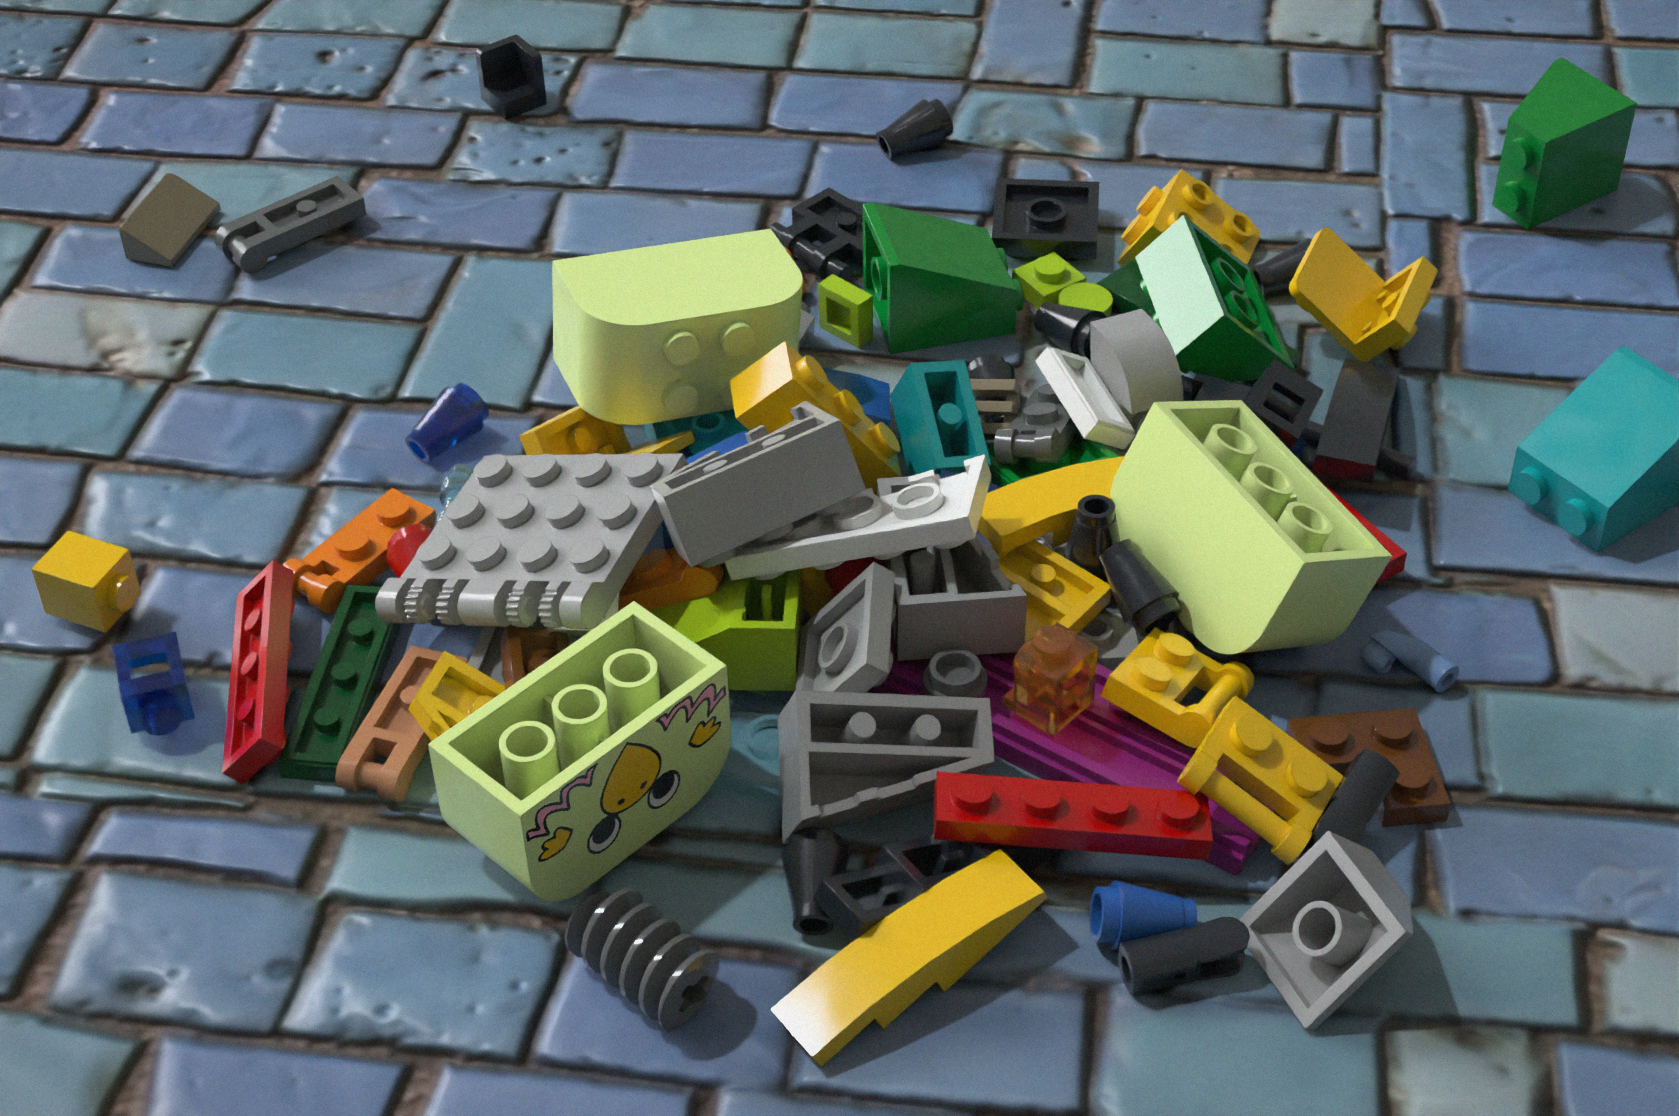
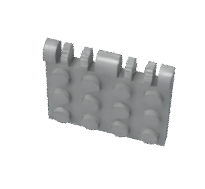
M593 453L588 455L495 454L484 456L475 466L473 473L456 498L448 505L444 515L426 541L418 548L415 557L401 577L388 578L383 584L375 601L377 616L385 623L407 624L415 622V624L431 623L432 619H435V614H438V619L441 620V623H446V625H458L463 622L469 626L506 627L510 624L516 627L533 626V622H536V617H541V622L548 628H596L663 521L650 485L688 465L684 454Z

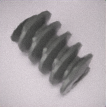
M624 887L613 894L600 891L589 896L575 908L567 924L564 936L566 948L576 957L583 958V962L595 973H601L602 977L613 988L620 989L621 993L631 1003L640 1005V1009L652 1020L659 1021L660 1026L666 1032L679 1029L699 1011L719 970L720 958L711 949L700 950V942L691 933L681 934V927L672 918H662V912L653 903H643L642 895L634 888Z

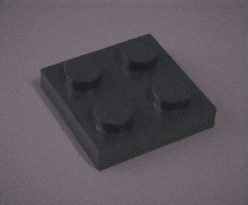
M997 178L992 240L995 247L1003 248L1005 254L1012 258L1043 257L1055 252L1064 260L1096 259L1099 182Z

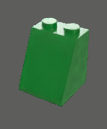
M1561 57L1555 60L1508 118L1492 206L1529 230L1617 190L1637 103Z
M875 202L862 204L864 291L873 295V315L890 354L1016 333V311H1021L1024 305L1022 287L1017 278L1011 279L1008 273L1006 254L1003 248L995 247L987 228Z

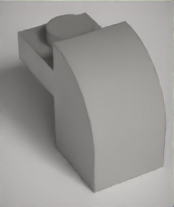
M1143 309L1090 322L1091 364L1107 389L1111 392V395L1137 435L1154 402L1184 400L1182 378L1174 350L1161 327ZM1133 440L1127 445L1125 449H1118L1121 452L1129 450Z

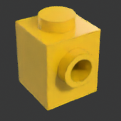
M67 531L31 568L46 614L105 633L124 612L134 605L136 599L142 594L129 549L72 531Z

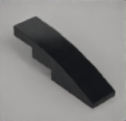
M1345 358L1325 418L1315 455L1313 472L1372 484L1401 368Z
M933 831L932 835L882 845L873 867L821 878L813 900L853 942L886 916L937 883L999 849L1025 873H1028L1065 849L934 839Z

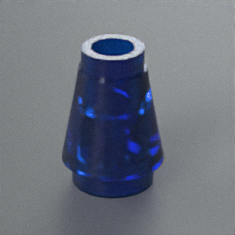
M458 383L453 388L445 387L412 429V432L405 437V443L415 457L424 463H429L435 457L440 456L482 431L484 428L483 421L489 417L488 407L480 395L464 383Z

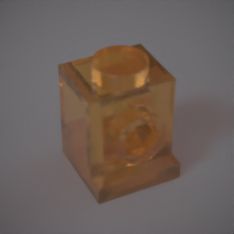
M1058 622L1054 625L1038 628L1033 633L1032 639L1021 646L1014 658L1012 666L1014 671V688L1003 696V706L1049 735H1056L1094 702L1098 646Z

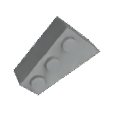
M804 401L791 408L794 421L768 434L766 427L760 425L745 433L748 444L722 455L719 454V451H712L651 484L650 487L677 554L691 567L698 564L703 568L716 566L731 559L736 554L735 548L756 538L760 542L780 538L794 528L792 524L794 521L812 513H815L816 516L830 515L847 507L851 503L849 497L866 490L840 419Z
M935 474L936 480H940L941 477ZM910 476L877 479V496L882 497L896 493L910 486L908 480ZM975 536V539L967 540L954 548L938 549L934 546L906 550L899 556L884 559L885 568L895 572L893 601L896 603V614L892 622V629L898 661L931 659L938 652L951 648L964 649L974 655L1024 651L1027 595L1018 583L1012 585L999 568L1000 558L991 546L984 547L977 536Z
M796 690L778 716L783 844L788 843L789 837L794 832L804 828L816 827L831 830L934 798L937 771L982 775L995 762L990 698Z

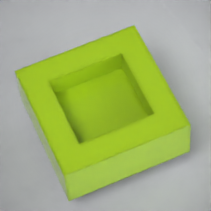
M1055 252L1012 270V279L1017 278L1019 280L1023 297L1037 309L1046 302L1058 304L1059 294L1065 287L1075 283H1086L1087 280L1083 274Z
M834 274L818 283L819 327L858 349L873 339V295Z

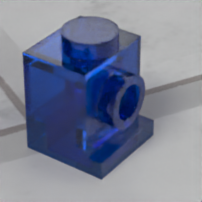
M176 632L112 646L120 698L131 734L145 730L151 735H166L175 731L182 721L195 719L189 678ZM164 661L169 663L170 670L138 678H135L133 668Z

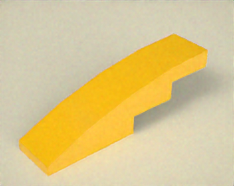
M1125 456L1066 466L1021 479L991 491L986 495L977 529L1001 554L1039 537H1042L1052 548L1068 542L1078 502L1088 495H1103L1112 500L1110 496L1111 486Z
M999 849L945 878L886 916L827 960L770 1010L819 1066L822 1067L874 1019L885 1029L934 983L944 992L948 990L1048 897L1012 859Z

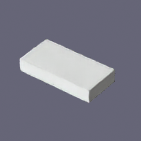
M1046 347L1035 362L1083 438L1125 449L1136 436L1135 430L1088 358L1053 347Z

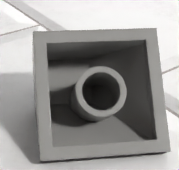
M1327 831L1239 919L1249 930L1248 949L1303 1027L1312 1032L1413 936L1410 899L1372 850L1331 831Z

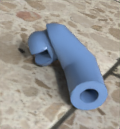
M1381 629L1370 634L1371 641L1360 650V658L1378 673L1388 672L1392 664L1397 660L1439 693L1447 690L1455 682L1459 674L1457 666L1425 641L1388 629Z

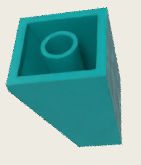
M1625 346L1616 349L1517 446L1508 491L1597 553L1679 503V380Z

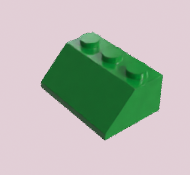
M1181 216L1135 257L1143 277L1140 281V286L1152 301L1156 311L1152 314V318L1161 327L1171 343L1182 373L1187 374L1192 371L1195 374L1199 373L1230 382L1259 379L1274 359L1292 371L1295 370L1252 269L1187 217Z

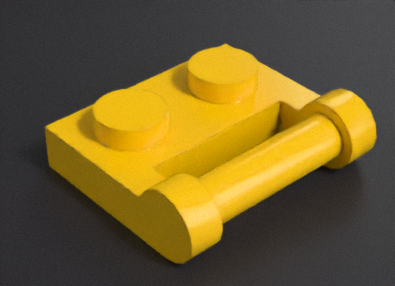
M1155 627L1109 675L1100 696L1184 745L1198 748L1224 706L1235 695L1243 701L1253 689L1255 681L1251 670L1246 665L1237 661L1222 665L1195 650L1194 646L1184 637L1174 633H1165ZM1194 686L1207 692L1198 704H1192L1188 707L1179 704Z
M1235 695L1218 715L1181 773L1177 783L1193 795L1198 791L1202 792L1273 845L1271 853L1285 864L1290 865L1309 842L1312 836L1311 831L1341 782L1343 775ZM1215 768L1219 769L1221 772H1223L1225 775H1227L1229 778H1231L1233 781H1235L1237 784H1239L1241 787H1243L1245 790H1247L1249 793H1251L1253 796H1255L1269 808L1274 810L1277 814H1279L1288 822L1284 821L1282 818H1280L1278 815H1276L1274 812H1272L1270 809H1268L1266 806H1264L1262 803H1260L1258 800H1256L1254 797H1252L1250 794H1248L1246 791H1244L1242 788H1240L1238 785H1236L1234 782H1232L1230 779H1228Z

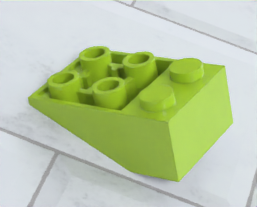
M724 566L722 567L723 578L715 593L648 610L726 664L728 690H755L761 693L796 690L801 628L804 619L802 569L786 571L782 575L769 580H757L754 577L731 581L727 567Z

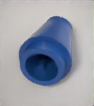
M1114 880L1109 887L1097 886L1093 891L1089 914L1091 937L1095 943H1107L1109 949L1114 951L1119 950L1120 943L1180 929L1186 930L1197 925L1196 903L1190 898H1181L1180 896Z

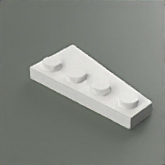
M984 454L964 460L966 472L936 480L934 470L908 477L910 486L899 492L882 497L875 495L872 488L866 489L850 496L851 503L836 513L826 516H816L815 513H812L792 522L794 528L780 538L766 542H760L756 538L735 548L736 554L725 562L731 581L754 577L757 580H769L790 570L808 567L827 570L837 567L848 560L871 556L884 560L899 556L906 550L934 546L938 549H949L957 547L967 540L975 539L991 480L986 456Z

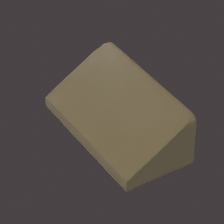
M166 173L119 227L126 259L173 267L221 210L220 203L179 176Z

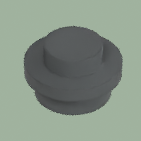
M959 648L946 649L934 655L930 664L924 670L923 690L927 696L982 698L987 690V673L978 657L970 651Z

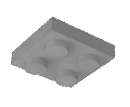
M873 562L802 626L796 690L866 693L872 687H878L885 681L893 664V654L890 652L891 624L896 614V603L893 601L895 572Z

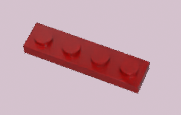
M275 560L271 561L237 595L222 774L242 784L246 783L264 765H272L281 755L287 740V733L284 731L285 705L290 693V688L286 684L288 660L292 652V642L289 641L290 620L295 608V600L292 598L294 571Z
M939 771L936 773L934 786V839L1209 860L1213 836L1208 797L1202 792H1197L1193 795L1189 791Z

